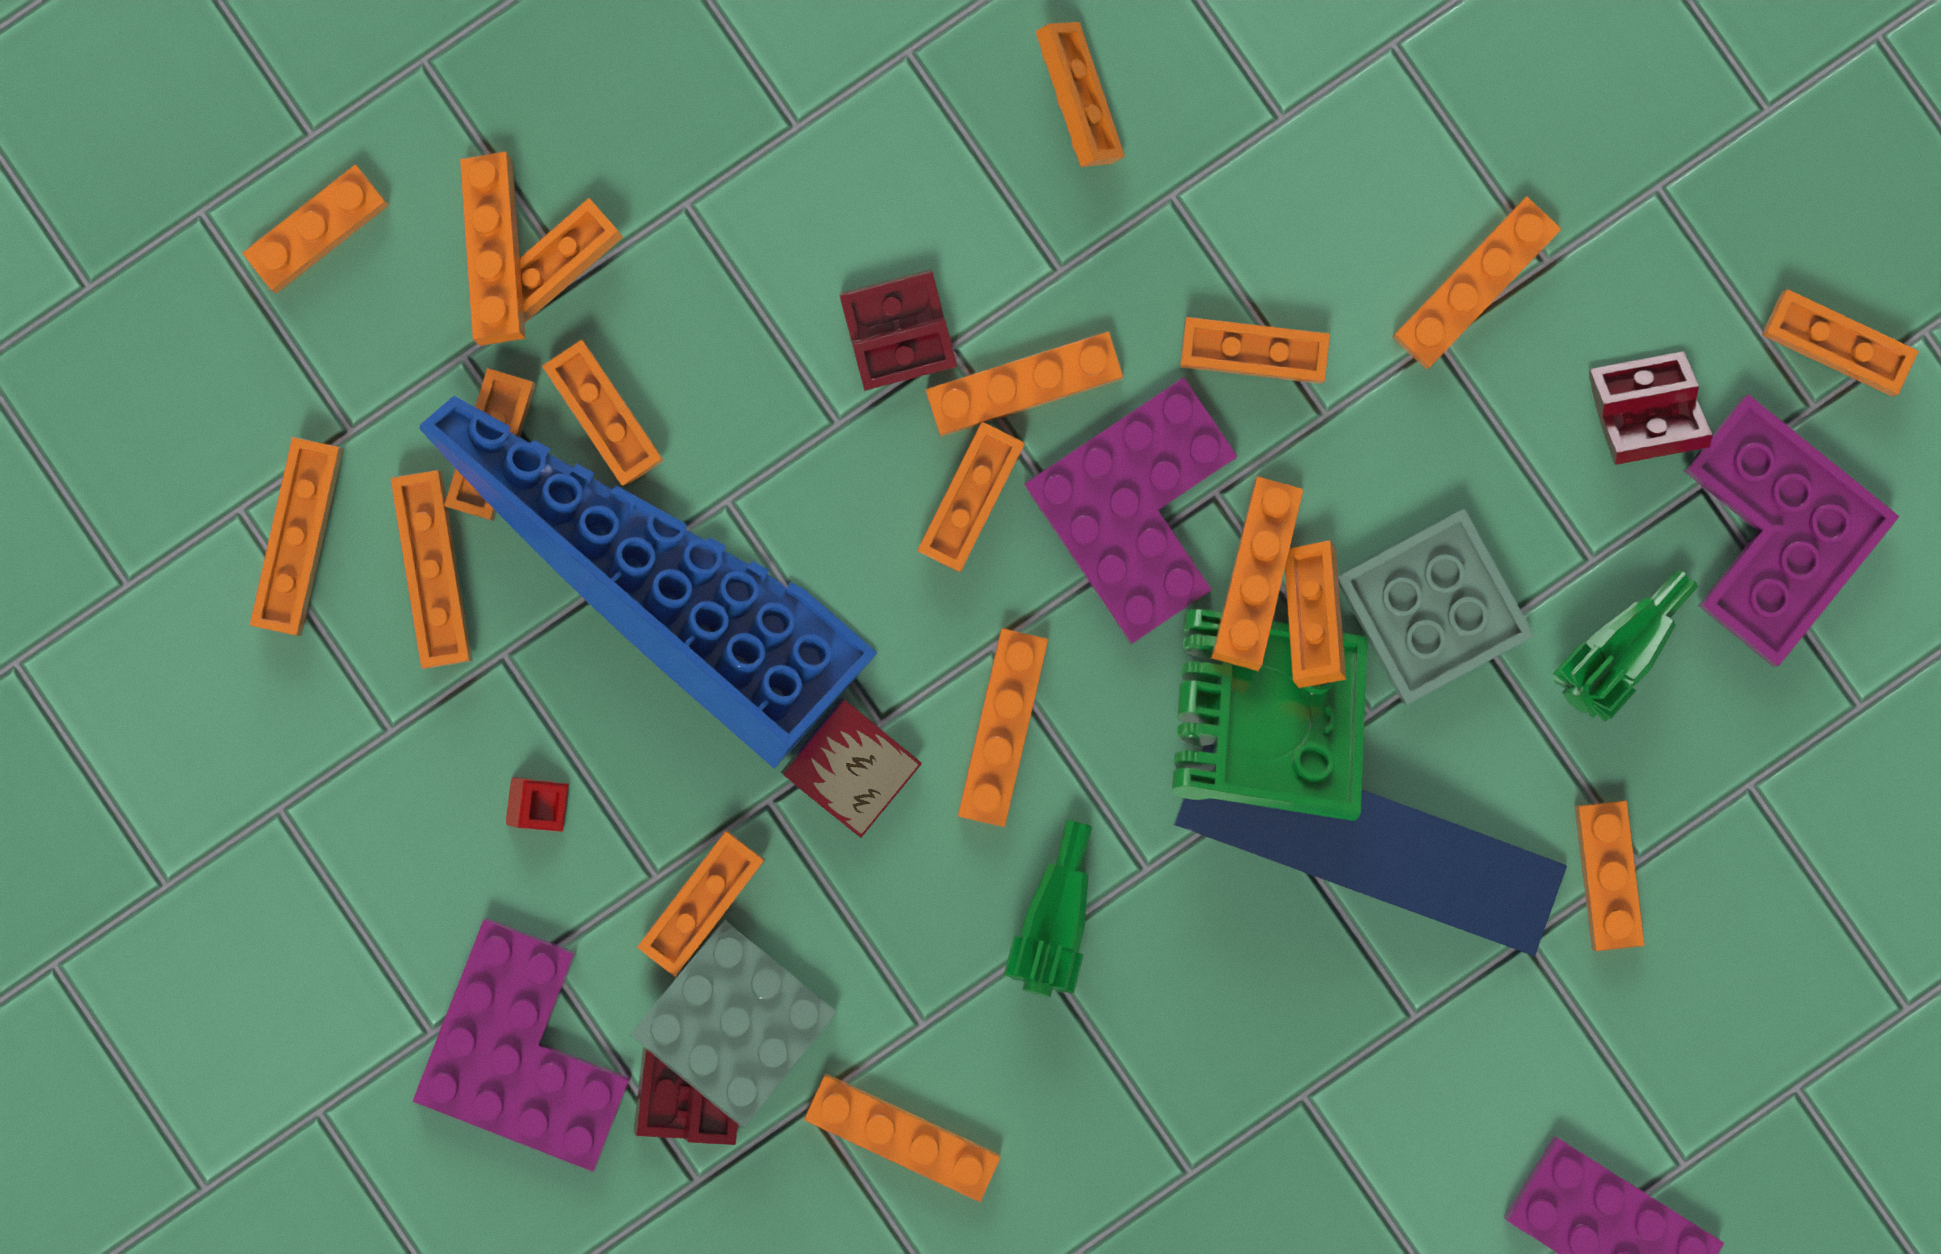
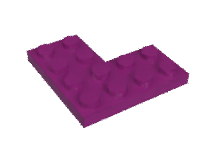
M1184 377L1024 484V487L1130 644H1133L1212 590L1159 510L1235 460L1238 456Z
M1749 394L1741 398L1712 434L1710 447L1700 449L1683 470L1758 531L1699 603L1698 607L1772 667H1777L1783 662L1900 517Z
M483 919L412 1102L594 1172L631 1078L542 1044L576 952L491 919Z
M1555 1135L1504 1216L1507 1222L1558 1254H1718L1725 1244Z

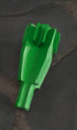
M1682 570L1674 572L1650 599L1645 597L1639 603H1633L1594 633L1587 642H1583L1580 646L1577 645L1553 672L1557 676L1554 682L1565 688L1562 693L1566 700L1575 709L1583 713L1588 712L1593 718L1598 715L1605 722L1608 719H1612L1636 692L1633 686L1637 685L1653 667L1676 626L1674 619H1671V617L1698 588L1697 583L1689 579L1687 573Z
M1067 820L1056 864H1048L1025 915L1020 937H1013L1004 976L1011 977L1013 980L1023 981L1022 990L1043 997H1051L1052 990L1070 994L1075 992L1084 954L1077 953V951L1079 952L1085 928L1089 874L1081 872L1092 830V826Z

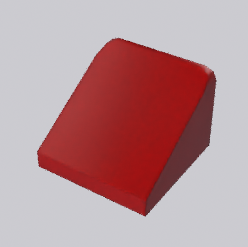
M512 777L506 825L516 828L563 832L569 784Z

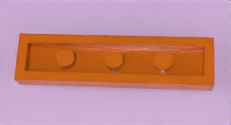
M507 152L460 159L473 340L479 346L526 339L512 158Z
M1526 196L1392 338L1427 370L1559 233L1561 228Z
M1108 331L925 390L939 435L942 437L980 425L981 422L987 423L1122 380L1123 374Z
M292 437L249 626L302 636L343 448Z
M435 470L390 478L421 669L473 661L448 507L444 506L446 494L442 472Z
M1257 476L1250 496L1211 656L1212 659L1259 671L1261 668L1303 494L1302 488Z
M1001 628L958 817L1005 827L1048 639Z
M826 1073L804 1118L805 1121L978 1202H981L1001 1158L1000 1154Z

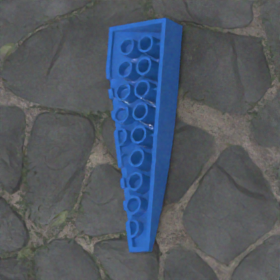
M451 397L420 424L419 429L457 471L575 591L656 666L774 769L808 734L877 655L874 649L803 588L792 582L786 588L778 580L767 575L769 570L752 560L750 564H747L724 551L726 546L710 537L708 540L700 538L686 530V524L617 485H615L614 489L594 479V473L576 463L574 467L549 454L550 448L534 439L532 443L523 440L509 432L510 426L458 397Z

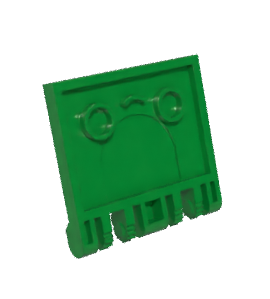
M1193 609L1185 613L1184 635L1187 637L1183 638L1184 653L1193 657L1211 658L1222 615L1221 612ZM1272 621L1263 663L1259 671L1219 661V665L1206 662L1200 663L1199 661L1187 662L1181 665V676L1185 682L1179 686L1177 718L1183 723L1177 726L1176 736L1178 741L1196 746L1214 745L1213 753L1181 750L1175 754L1174 764L1176 770L1173 772L1172 793L1177 797L1192 800L1212 798L1356 821L1361 814L1368 637L1343 633L1346 680L1298 688L1293 681L1289 624Z

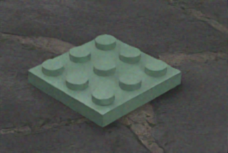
M1465 508L1338 576L1339 587L1366 637H1368L1373 650L1403 705L1416 701L1534 637L1530 626Z
M724 920L630 1033V1036L739 1126L745 1128L837 1011Z

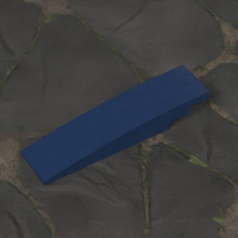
M1214 744L1201 746L1200 751L1213 753ZM1363 789L1361 814L1356 821L1212 798L1203 800L1183 798L1173 825L1532 956L1536 955L1567 865Z

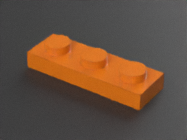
M1080 22L1050 23L1035 31L1042 50V57L1047 65L1057 95V102L1062 110L1072 140V147L1078 157L1080 166L1108 165L1124 158L1125 155Z
M354 165L242 254L270 290L277 294L389 205L361 169Z
M590 198L520 257L525 323L624 238Z
M1789 289L1781 292L1761 334L1891 397L1900 393L1919 352Z
M1186 317L1179 367L1323 384L1326 376L1330 334Z
M580 340L542 366L623 487L628 486L664 461L583 340Z
M487 368L475 407L510 426L509 432L520 437L536 384L526 379ZM455 469L444 506L494 521L497 512Z
M981 422L917 552L961 573L1025 446L1024 442Z
M1330 540L1290 548L1285 565L1293 681L1298 688L1346 680L1336 548Z
M1620 800L1576 805L1574 807L1592 950L1603 951L1645 946L1627 801Z
M728 830L725 831L637 948L676 977L766 859Z

